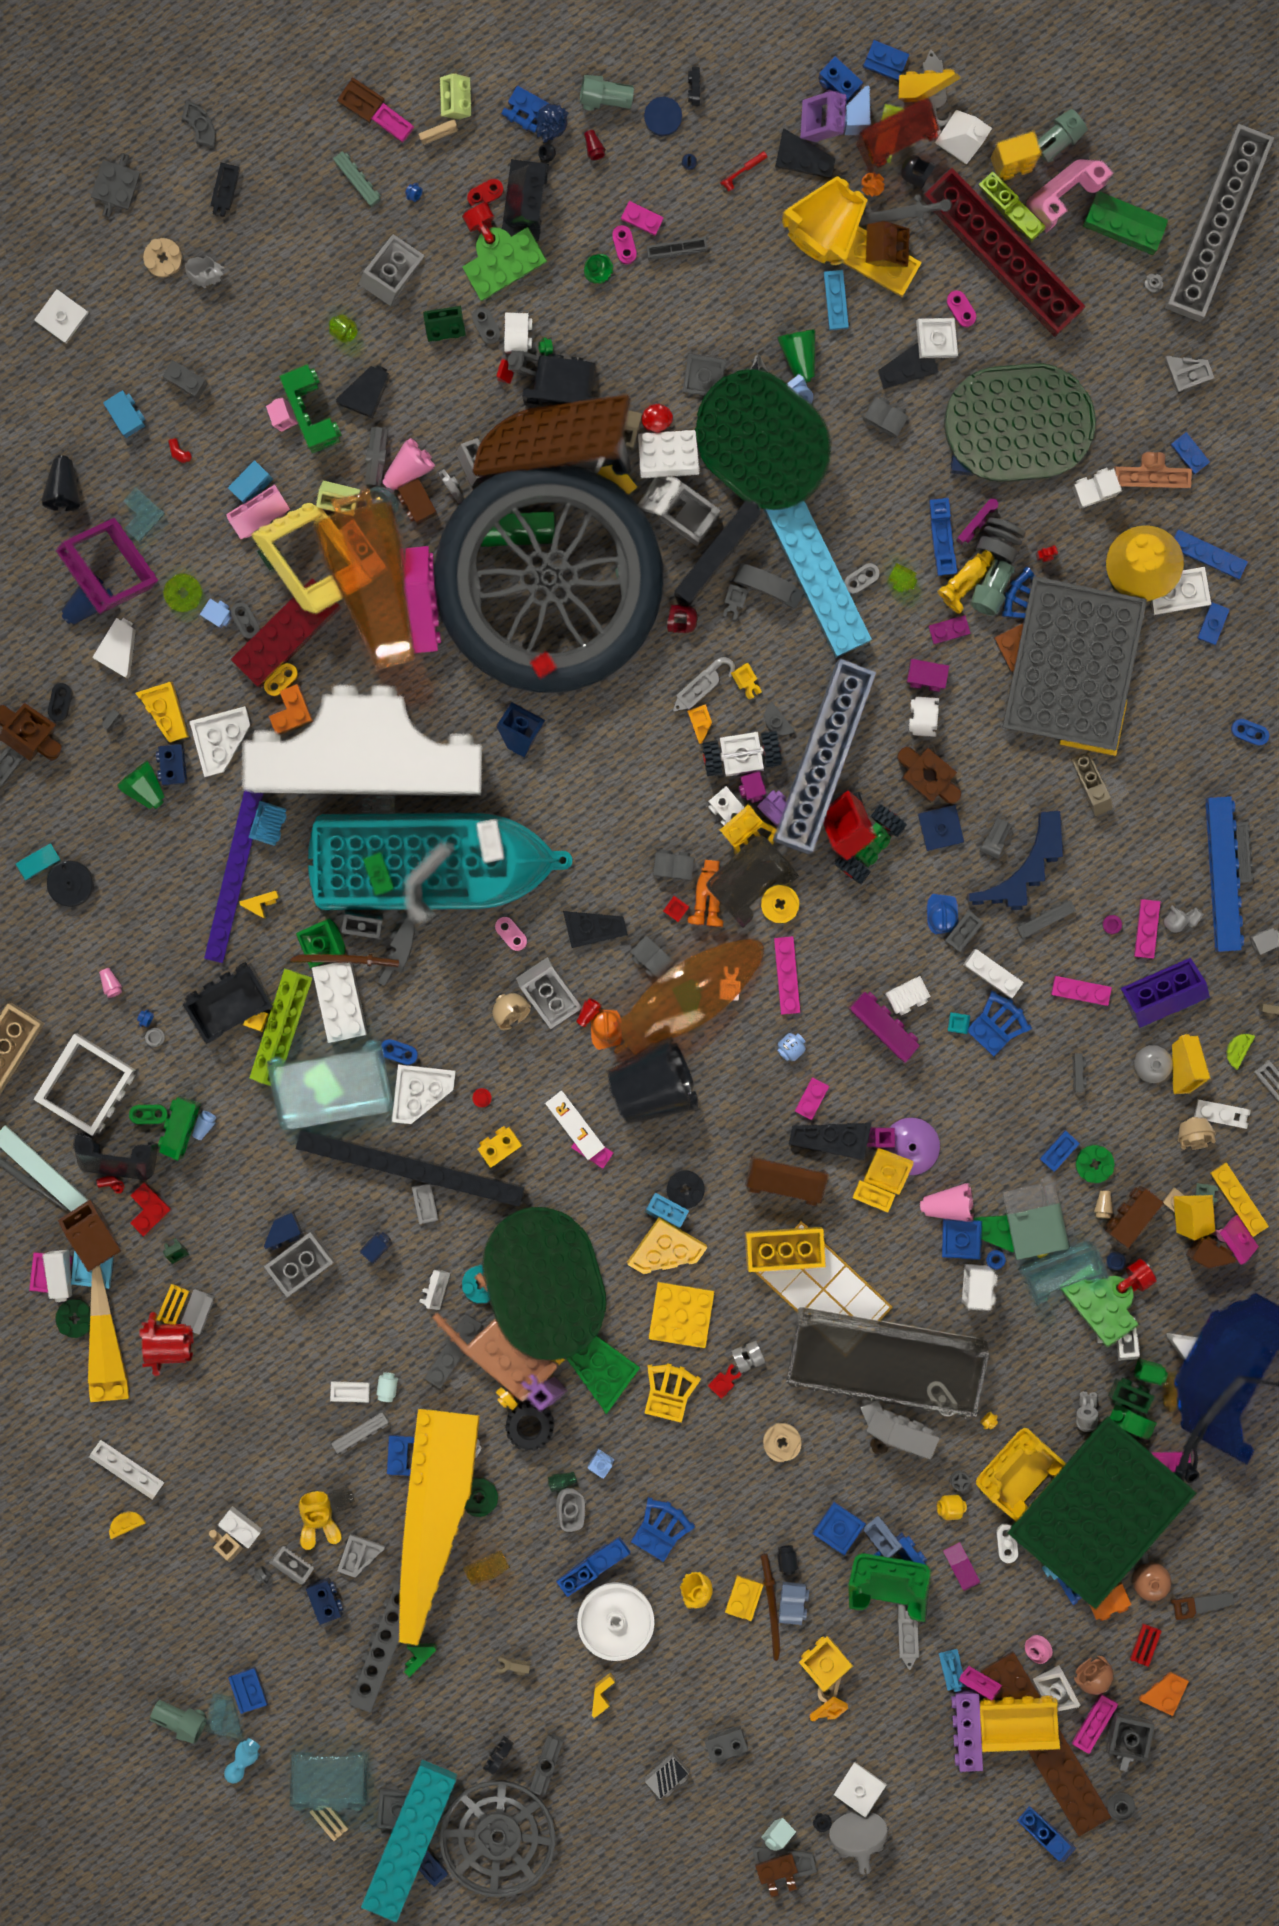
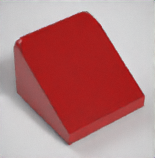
M503 359L501 360L496 377L498 381L511 384L514 372L508 370V361Z

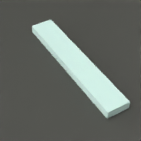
M5 1125L0 1130V1148L65 1207L73 1211L88 1201L84 1195L9 1127Z

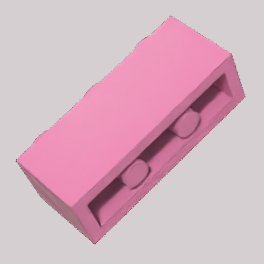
M273 485L229 512L226 516L240 539L252 536V533L260 527L269 525L275 518L284 516L290 508L277 487Z

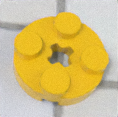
M776 885L764 893L761 899V909L768 920L774 923H786L796 916L799 909V898L793 889L787 886ZM777 899L785 901L784 909L781 910L775 907Z

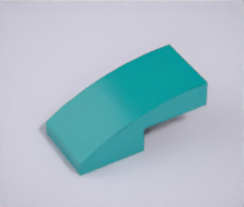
M50 843L15 865L26 881L59 862L60 858Z

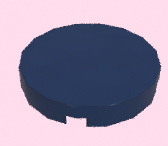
M657 97L646 106L644 113L645 124L648 130L655 135L667 136L673 134L681 125L682 110L672 98Z

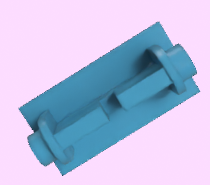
M953 1649L939 1653L947 1690L954 1689V1692L962 1690L961 1687L966 1685L959 1681L963 1670L958 1650Z

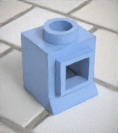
M598 1449L589 1462L588 1469L604 1479L613 1466L614 1459Z

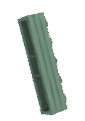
M343 151L333 158L334 162L372 208L381 201L379 198L380 194L377 190L374 191L372 189L373 185L369 181L367 182L364 179L366 178L365 175L357 170L358 167L354 162L350 161V156L347 153L344 154Z

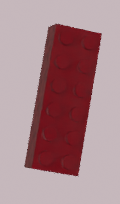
M312 578L303 588L307 589L317 582ZM293 597L230 660L257 687L261 688L265 681L281 665L292 658L341 609V606L336 602L318 613L304 610L296 598Z

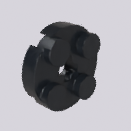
M689 1170L676 1172L667 1184L669 1200L685 1209L698 1205L705 1193V1186L701 1177ZM683 1184H686L687 1187H691V1190H689L688 1195H685L684 1192H680V1189L683 1188Z
M503 1736L498 1743L499 1748L497 1746L494 1747L489 1755L491 1760L488 1759L483 1767L485 1771L492 1775L499 1769L503 1759L507 1757L513 1746V1742L506 1736Z

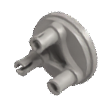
M856 1811L838 1818L832 1824L829 1834L831 1843L838 1851L839 1856L842 1858L848 1856L855 1857L858 1861L859 1872L865 1874L864 1868H866V1873L868 1874L871 1872L870 1855L883 1850L888 1831L885 1821L879 1815L869 1812L865 1818Z

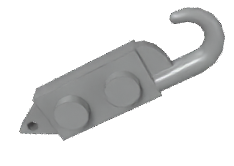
M930 50L926 61L922 64L923 73L927 70L942 73V60H939L935 53ZM946 88L927 99L930 120L938 127L946 126L952 116V113L949 112L946 120L941 121L937 118L936 108H940L946 103Z
M727 657L716 659L676 695L677 700L673 711L690 710L719 682V676L715 670L722 664L730 666L728 676L732 677L731 672L735 670L733 661Z
M898 1604L899 1657L903 1659L908 1669L911 1670L916 1658H919L918 1621L909 1617L904 1604Z

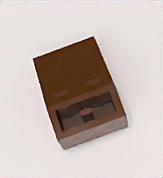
M88 1200L58 1220L65 1236L88 1272L121 1252L101 1210L91 1200Z

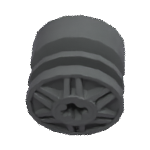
M989 518L987 524L990 527L986 526L984 531L990 537L981 536L976 550L980 553L988 550L998 561L1002 560L1008 564H1013L1018 551L1011 545L1020 546L1022 541L1019 538H1024L1026 532L1009 521Z

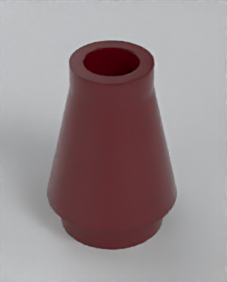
M589 130L585 132L584 137L588 157L592 161L602 159L605 156L606 149L595 131Z

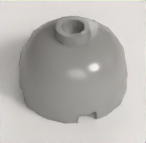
M1148 1045L1142 1048L1135 1056L1134 1069L1137 1076L1143 1081L1159 1083L1164 1081L1172 1071L1173 1060L1169 1052L1160 1046Z

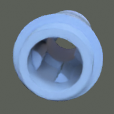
M202 1111L198 1115L192 1136L202 1140L215 1125L216 1116L208 1111Z

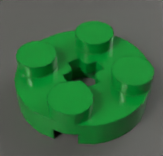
M1098 1145L1086 1146L1077 1156L1075 1162L1077 1173L1087 1182H1104L1114 1172V1158L1105 1147ZM1092 1159L1100 1161L1098 1169L1090 1167Z

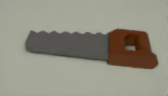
M1232 1593L1194 1598L1171 1599V1604L1174 1605L1175 1619L1181 1620L1193 1618L1198 1613L1202 1614L1203 1611L1207 1613L1208 1610H1218L1219 1607H1229L1230 1604L1234 1606V1599ZM1187 1602L1188 1610L1185 1614H1182L1181 1603Z

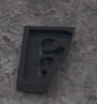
M918 342L878 370L883 390L939 372L935 358L919 357Z
M563 911L572 948L628 935L623 916Z

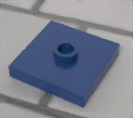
M943 1219L942 1257L980 1260L982 1221L973 1220L972 1222Z
M833 1502L813 1531V1535L845 1556L866 1523L836 1502Z

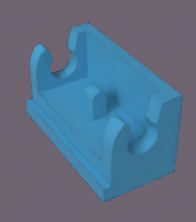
M254 460L228 489L244 504L259 495L274 479Z
M657 1193L653 1195L645 1210V1213L656 1219L660 1217L679 1229L689 1210Z

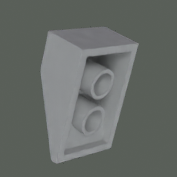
M392 234L363 271L359 285L391 306L425 255Z
M548 957L516 978L519 987L550 1029L582 1009V1006Z

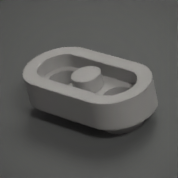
M868 563L847 576L844 583L850 594L859 593L874 583L879 577V569L876 565ZM866 571H872L873 576L867 577ZM851 581H855L857 583V586L855 588H852L850 586Z

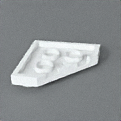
M245 706L190 721L204 777L223 773L251 726Z
M398 1065L392 1122L412 1124L454 1090L456 1071Z

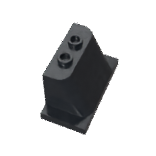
M511 159L502 229L511 236L528 227L535 240H540L542 225L540 212L544 184L547 185L549 164Z
M553 354L552 357L539 356L534 390L523 388V402L543 405V402L564 404L598 399L592 397L596 364L583 361L581 357L565 359L563 355Z

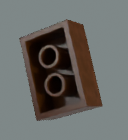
M1142 1186L1135 1187L1130 1192L1129 1197L1131 1198L1128 1202H1123L1117 1209L1119 1212L1115 1218L1111 1217L1105 1225L1107 1227L1105 1232L1127 1248L1131 1246L1164 1204L1162 1200Z

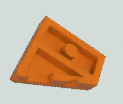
M1170 1672L1160 1682L1153 1685L1144 1695L1142 1694L1139 1697V1701L1173 1716L1189 1681Z

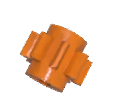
M875 172L866 174L861 181L863 186L861 190L867 196L880 195L885 186L883 183L884 178Z

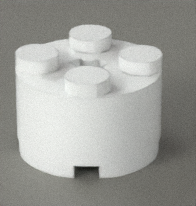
M916 697L915 700H911V713H914V719H910L909 732H913V735L936 737V732H933V730H937L939 708L935 703H939V698Z

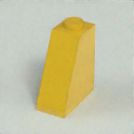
M1189 1034L1180 1036L1172 1044L1174 1094H1188L1208 1081L1210 1075L1198 1036H1190Z

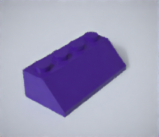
M1191 958L1121 988L1130 1012L1139 1028L1210 998L1207 983Z

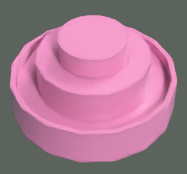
M1033 1635L1026 1641L1025 1651L1032 1661L1043 1664L1051 1658L1052 1647L1047 1639L1039 1635Z

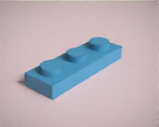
M843 270L824 272L829 331L848 329Z

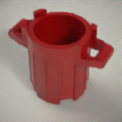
M151 1312L148 1322H142L144 1327L140 1329L139 1333L140 1337H142L144 1361L142 1366L152 1367V1374L159 1376L162 1367L161 1363H186L187 1361H192L193 1352L189 1351H191V1343H194L193 1329L186 1324L157 1325V1314Z

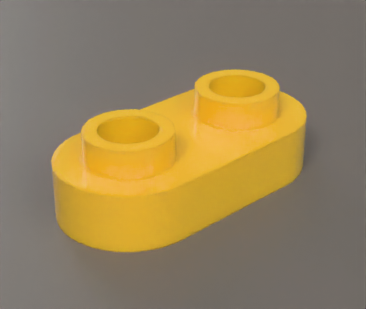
M290 663L281 665L265 681V691L271 696H279L281 690L288 688L297 679V668ZM287 670L292 672L290 677L285 676ZM276 683L278 685L277 690H272L271 685Z

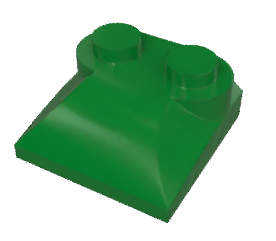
M326 919L296 933L304 955L345 954V944L337 925L331 919ZM308 962V965L311 969L325 962Z

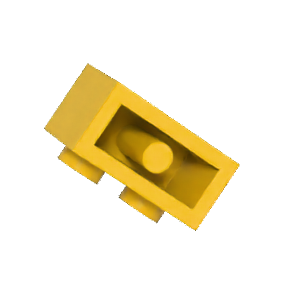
M502 1126L495 1131V1137L492 1139L487 1137L479 1142L480 1147L478 1151L490 1168L523 1145L510 1126L508 1128Z

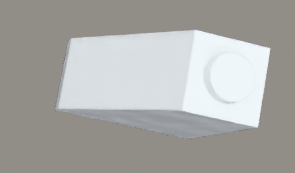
M116 618L93 658L129 679L136 630L131 627L133 623L125 618L122 620Z
M69 1250L49 1251L43 1254L49 1299H55V1302L67 1301V1298L72 1296Z

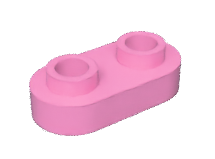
M508 917L498 919L495 929L507 945L515 951L524 949L527 944V938L517 925ZM503 923L508 924L507 930H502L501 925ZM516 937L521 939V943L519 945L514 944V939Z

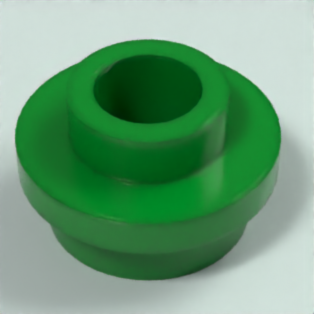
M542 337L541 342L538 343L539 353H542L543 356L553 353L551 339Z

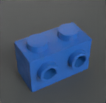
M836 57L824 67L818 77L819 83L825 89L829 88L833 92L845 94L846 104L857 94L863 85V81Z

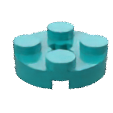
M476 1265L465 1273L462 1279V1290L471 1301L487 1303L490 1301L488 1292L483 1287L478 1289L477 1280L474 1278L478 1273L483 1275L482 1265Z

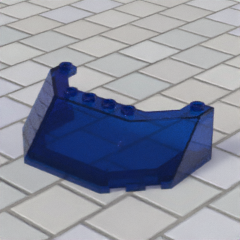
M1254 1293L1244 1301L1238 1300L1229 1304L1228 1308L1211 1312L1174 1379V1385L1178 1391L1177 1405L1178 1411L1181 1412L1182 1420L1180 1424L1182 1429L1192 1433L1201 1417L1205 1415L1219 1398V1395L1231 1385L1237 1376L1242 1375L1243 1377L1262 1380L1279 1349V1305ZM1248 1381L1241 1385L1224 1404L1208 1426L1202 1439L1248 1465L1252 1458L1254 1450L1250 1444L1244 1442L1241 1416L1259 1383Z

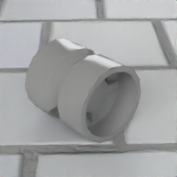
M756 1340L746 1344V1348L739 1347L731 1350L740 1373L750 1370L752 1365L757 1367L765 1364ZM749 1355L750 1359L745 1360L744 1356Z

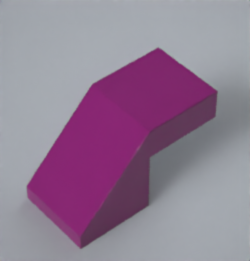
M871 1127L867 1147H895V1128Z
M960 1542L943 1550L963 1591L981 1583Z

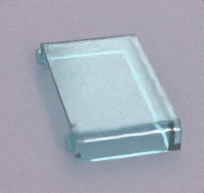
M371 1040L366 1042L361 1051L288 1064L280 1057L267 1061V1069L280 1128L290 1130L392 1110L394 1105L382 1042Z

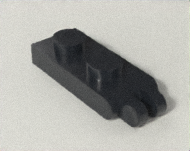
M220 163L211 200V206L214 207L213 215L218 214L219 208H221V217H225L226 210L230 211L240 167Z

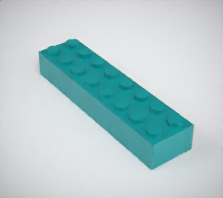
M423 1759L421 1760L363 1899L361 1908L397 1923L456 1781V1773Z

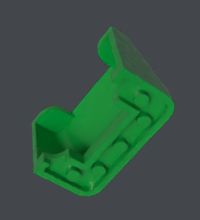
M866 1553L857 1555L853 1562L848 1585L849 1609L865 1610L868 1608L870 1600L876 1599L908 1605L909 1617L915 1621L925 1622L930 1586L929 1567L922 1563Z

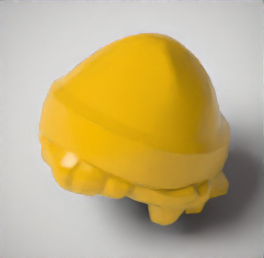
M701 1572L686 1574L680 1586L684 1604L688 1609L703 1608L707 1605L713 1593L711 1580Z

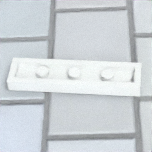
M100 1440L89 1455L91 1459L152 1500L164 1484L163 1481L102 1440Z

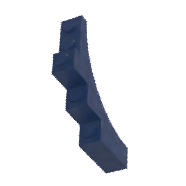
M1060 811L1040 812L1035 843L1022 866L1001 884L982 892L967 894V902L972 901V905H982L985 900H991V904L1003 903V899H1006V907H1011V910H1023L1022 906H1027L1026 883H1029V886H1040V882L1045 881L1044 859L1047 862H1057L1058 858L1063 857Z

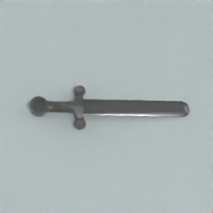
M917 194L914 196L916 205L862 214L859 227L881 221L889 222L916 216L919 218L918 224L924 225L925 219L923 216L925 213L937 210L948 211L952 208V202L949 199H944L938 203L923 205L921 203V195Z

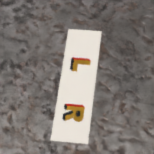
M562 1091L545 1103L587 1160L605 1148Z

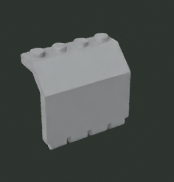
M453 844L440 845L407 879V909L410 911V917L416 922L431 920L436 915L422 901V883L454 850Z

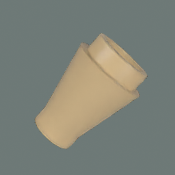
M1099 1191V1197L1094 1213H1096L1095 1218L1111 1219L1113 1209L1110 1191Z

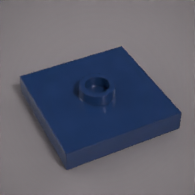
M956 805L918 814L926 851L964 843Z

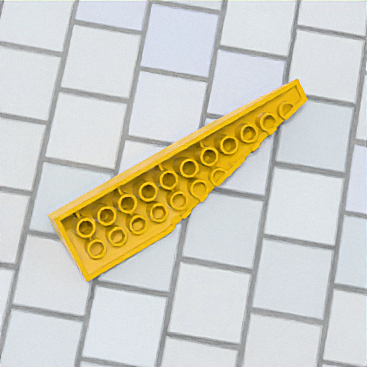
M418 1409L401 1564L399 1642L419 1644L426 1624L427 1613L433 1604L431 1602L434 1593L437 1592L440 1576L443 1575L453 1546L452 1541L459 1529L460 1518L464 1515V1507L466 1501L469 1500L472 1488L480 1419L478 1415Z

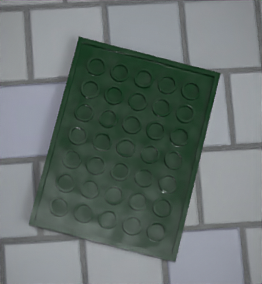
M1107 1415L1008 1529L1007 1533L1096 1610L1197 1492Z

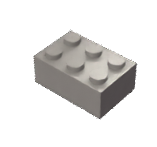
M312 1230L264 1267L285 1296L288 1297L333 1264L335 1259Z
M884 1409L883 1412L875 1410L867 1432L886 1444L931 1459L940 1439L933 1434L934 1430L925 1427L924 1424L913 1420L911 1422L909 1421L910 1419L904 1416H894L895 1414Z

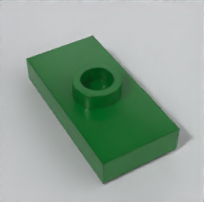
M382 852L363 858L375 895L395 889Z

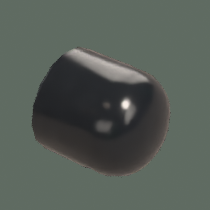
M911 155L903 163L901 176L906 182L922 189L936 164L926 162L918 155ZM912 170H916L917 172L923 174V176L915 175L912 172Z

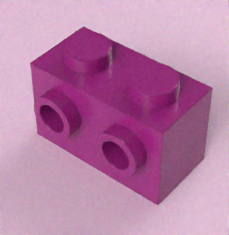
M760 772L741 777V786H739L741 798L745 797L746 801L751 800V803L762 801V796L766 795Z

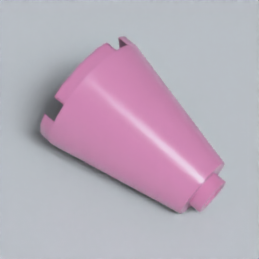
M965 1183L925 1196L923 1201H920L921 1212H925V1216L972 1222L974 1214H970V1210L973 1208L970 1184Z

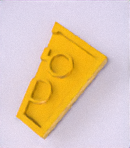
M173 682L136 692V695L142 700L146 706L145 708L157 722V726L169 743L189 737Z

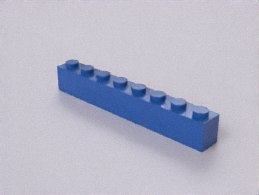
M1232 797L1205 799L1215 952L1241 950V946H1244V937L1240 934L1243 919L1241 915L1239 916V908H1241L1242 902L1241 897L1238 896L1240 878L1237 877L1236 870L1239 869V860L1235 858V850L1238 849L1237 839H1234V831L1237 828L1236 820H1233L1235 802L1232 801Z

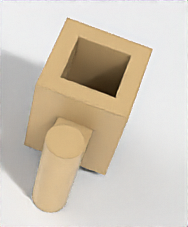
M215 1530L209 1532V1536L217 1542L213 1548L228 1562H231L243 1549L229 1534L226 1533L222 1537Z

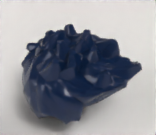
M551 103L544 105L537 114V137L541 136L543 143H546L549 139L553 140V138L561 136L566 130L569 112L561 108L560 105Z

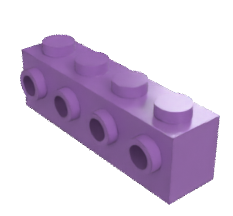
M960 1690L955 1692V1696H951L952 1708H956V1715L952 1716L953 1727H957V1735H953L954 1747L958 1746V1754H954L955 1766H959L960 1772L983 1771L979 1692L975 1690Z

